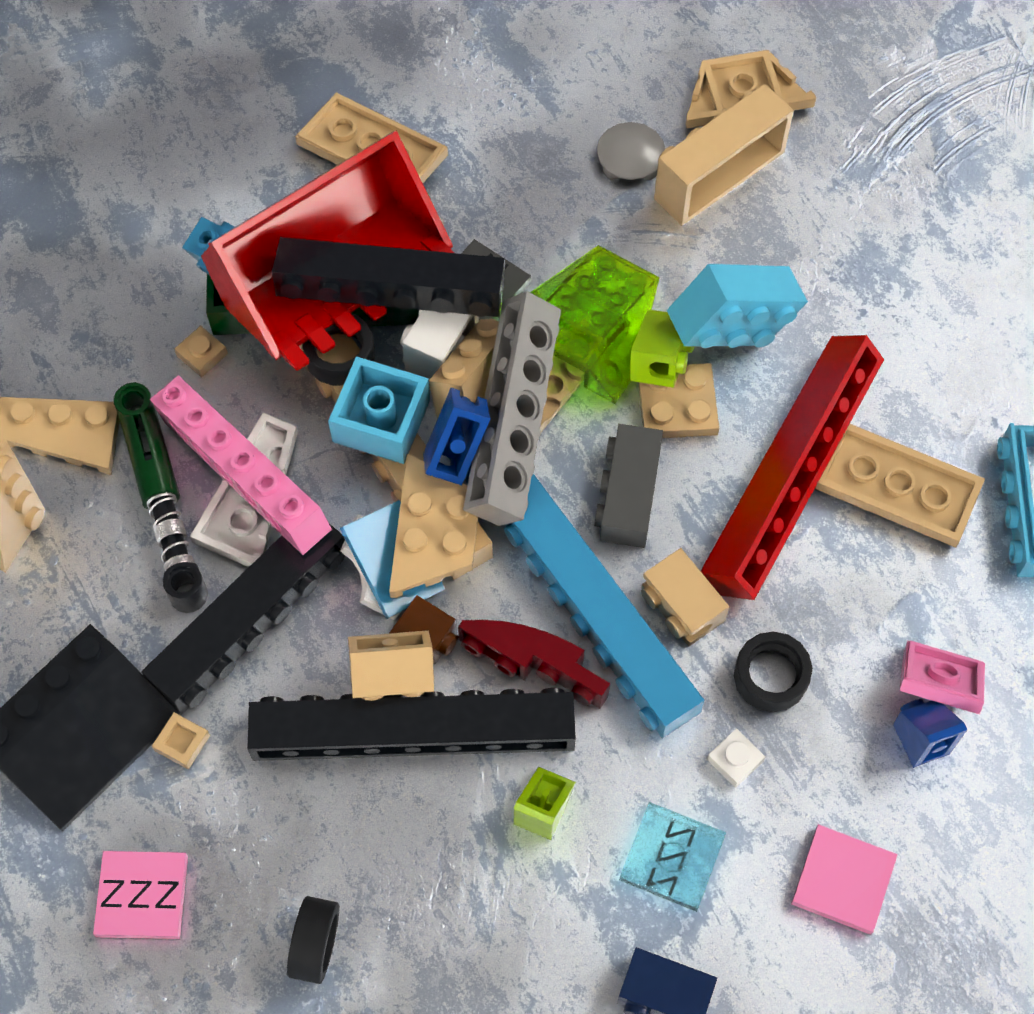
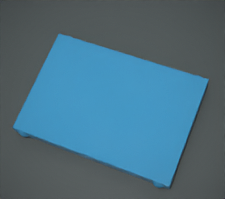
M400 500L340 528L386 619L406 610L416 595L426 600L445 590L441 581L428 587L423 584L403 591V596L390 598L389 589Z

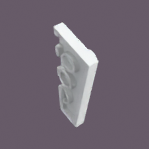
M262 413L247 440L285 475L287 474L298 434L297 428L292 424ZM223 479L191 533L190 538L192 543L249 567L266 551L272 525Z

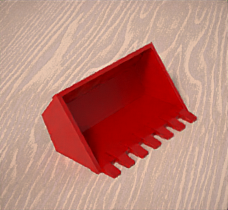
M396 130L209 242V247L201 255V258L225 308L265 347L266 351L276 361L283 357L296 371H299L310 362L309 358L300 349L299 346L309 340L321 353L325 354L336 345L335 341L326 332V328L335 324L348 337H351L361 330L360 323L351 312L360 307L373 320H377L387 313V309L385 306H364L343 302L329 303L322 300L289 299L276 296L272 268L280 237L447 253L454 252L451 250L453 244Z

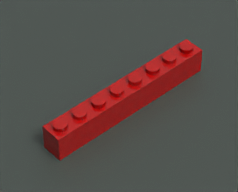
M867 335L831 336L701 569V573L720 596L755 600L884 361V358Z

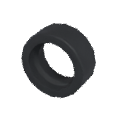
M352 314L361 325V330L353 335L361 344L360 353L356 356L374 362L373 334L363 319L358 315ZM335 324L325 329L330 336L345 334ZM309 340L303 343L302 350L310 361L307 365L309 372L320 382L332 386L344 385L356 356L344 363H330L319 358L317 348Z
M772 631L760 633L745 643L738 654L733 676L737 691L747 703L759 710L778 712L787 710L799 703L810 684L813 667L810 655L801 642L788 634ZM772 651L781 653L790 659L796 669L795 682L791 688L784 692L773 693L755 685L751 679L749 668L751 661L756 655Z
M306 896L302 901L288 954L287 976L289 978L321 984L324 980L338 927L340 908L338 902Z

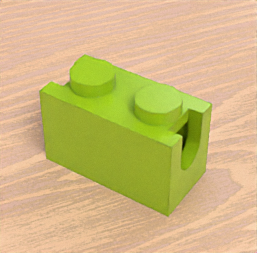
M647 310L631 349L630 381L674 388L678 375L685 374L688 353L693 352L694 346L683 345L668 312Z

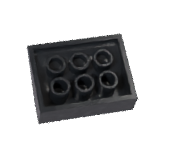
M89 624L0 708V772L63 832L155 742L174 712L180 716L181 714L110 641Z

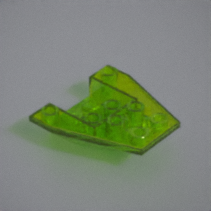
M598 245L530 293L561 309L559 333L556 338L553 355L584 372V387L616 404L631 383V349L647 310H652L660 277Z

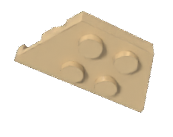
M769 50L703 60L685 125L687 129L705 126L712 121L722 109L728 110L738 103L746 92L755 91L763 84L770 87L793 110L814 107L816 96L811 90L806 93L796 84V76L788 68L782 67L779 64V60Z
M407 455L389 589L390 598L403 596V591L423 584L428 587L441 582L445 577H456L473 570L478 517L463 510L468 486L465 484H455L425 474L424 461L413 455Z

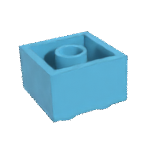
M356 356L328 420L332 442L405 464L406 457L409 454L430 402L429 378Z

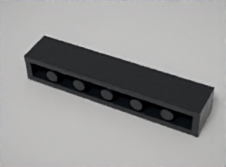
M280 237L272 268L275 295L289 299L301 298L322 300L329 303L343 302L364 306L396 307L404 310L417 309L439 313L470 314L478 317H500L505 285V258Z
M331 524L329 525L332 530L304 555L281 535L141 671L143 676L181 715L188 708L193 709L198 706L205 698L207 689L217 679H225L233 671L235 662L246 651H253L263 640V634L273 624L278 625L287 618L291 612V606L301 596L303 598L309 596L317 587L319 579L328 570L336 569L343 562L345 555L340 550L345 539Z

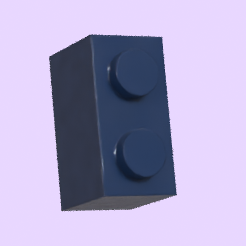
M636 947L617 1004L624 1006L623 1012L625 1014H706L718 977Z

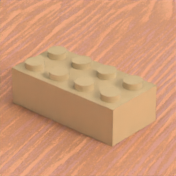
M763 84L755 91L746 92L738 103L728 110L722 109L708 124L702 128L697 127L693 129L685 140L675 147L669 146L661 153L658 159L654 200L683 226L785 153L794 110L766 84Z

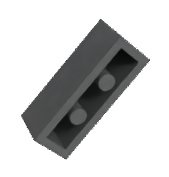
M618 423L616 437L609 436L606 459H612L611 471L603 470L600 492L607 493L605 505L597 504L594 526L601 527L600 541L645 548L663 430Z

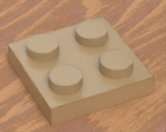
M711 363L687 364L685 374L678 375L674 388L638 382L643 427L663 430L662 438L718 435L719 421Z

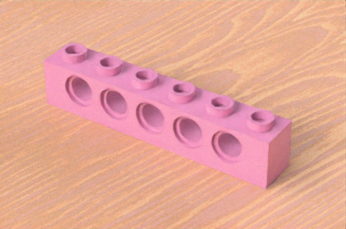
M179 375L150 399L164 423L302 555L332 530L321 508Z

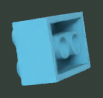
M708 264L672 303L667 312L684 346H701L702 348L712 346H729L730 348L755 346L761 348L773 342L775 335L786 324H789L797 317V313L808 301L789 266Z

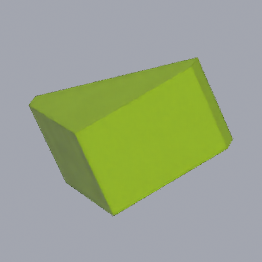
M538 767L515 803L514 825L552 840L576 782Z

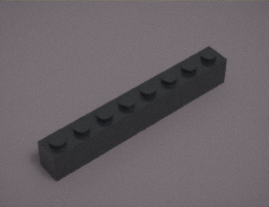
M546 688L541 690L540 693H524L520 689H506L501 691L500 694L484 695V692L479 690H467L458 696H444L443 693L434 691L424 692L420 697H404L402 694L386 695L381 699L372 701L353 698L352 694H345L340 699L324 700L323 697L317 695L302 696L298 701H284L280 697L268 696L261 698L260 702H249L247 749L252 761L575 751L573 692H564L561 688Z

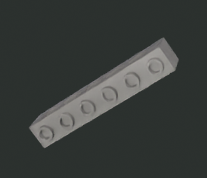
M528 291L503 300L484 398L487 399L491 419L472 461L463 507L464 511L498 526L524 520L528 507L531 477L535 468L536 448L541 435L540 426L543 409L547 401L546 392L549 375L553 367L554 347L559 333L561 309Z

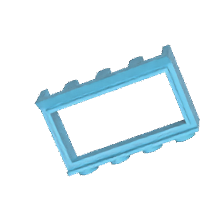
M1010 423L1003 437H999L997 443V455L999 459H1003L1005 470L1001 476V489L1003 493H1007L1009 504L1005 510V524L1007 528H1011L1013 538L1009 545V558L1011 563L1016 564L1017 577H1034V505L1026 448L1034 447V426Z

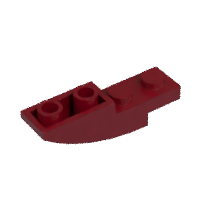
M462 620L458 626L461 646L475 657L483 655L495 662V668L508 677L513 678L516 675L525 681L532 669L537 670L536 674L546 683L554 686L558 683L570 692H573L574 699L585 706L592 704L601 709L609 696L610 683L582 666L585 650L563 638L533 627L505 621Z

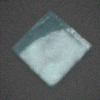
M649 802L619 881L697 912L726 832Z

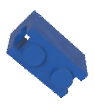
M450 388L423 452L425 474L455 484H463L491 419L487 399L477 397L474 403L469 398L461 396L460 390ZM442 455L451 458L450 465L439 462Z

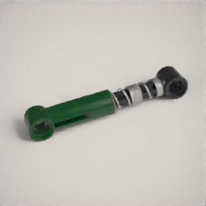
M136 382L127 383L116 391L114 406L119 416L142 505L145 509H149V515L155 519L153 530L157 545L163 549L161 559L165 562L163 587L172 606L176 610L184 613L195 612L206 603L208 590L198 565L187 551L189 542L184 540L187 537L183 521L178 519L181 513L176 511L175 503L180 499V493L157 410L150 401L152 396L147 387ZM135 405H142L137 410H130ZM140 432H146L151 451L145 452ZM185 583L194 584L187 592H177L178 588Z

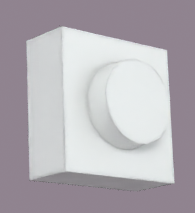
M736 728L708 754L707 760L736 788L764 762L766 756Z

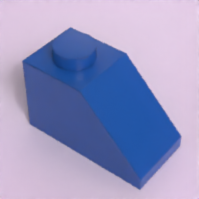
M917 699L903 705L900 708L901 712L893 723L913 768L950 755L967 732L965 723L944 704L935 701L924 703L923 699Z

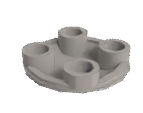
M634 122L620 123L607 129L600 137L597 155L599 162L603 166V173L610 179L651 180L657 176L658 159L665 150V145L659 134L645 124Z

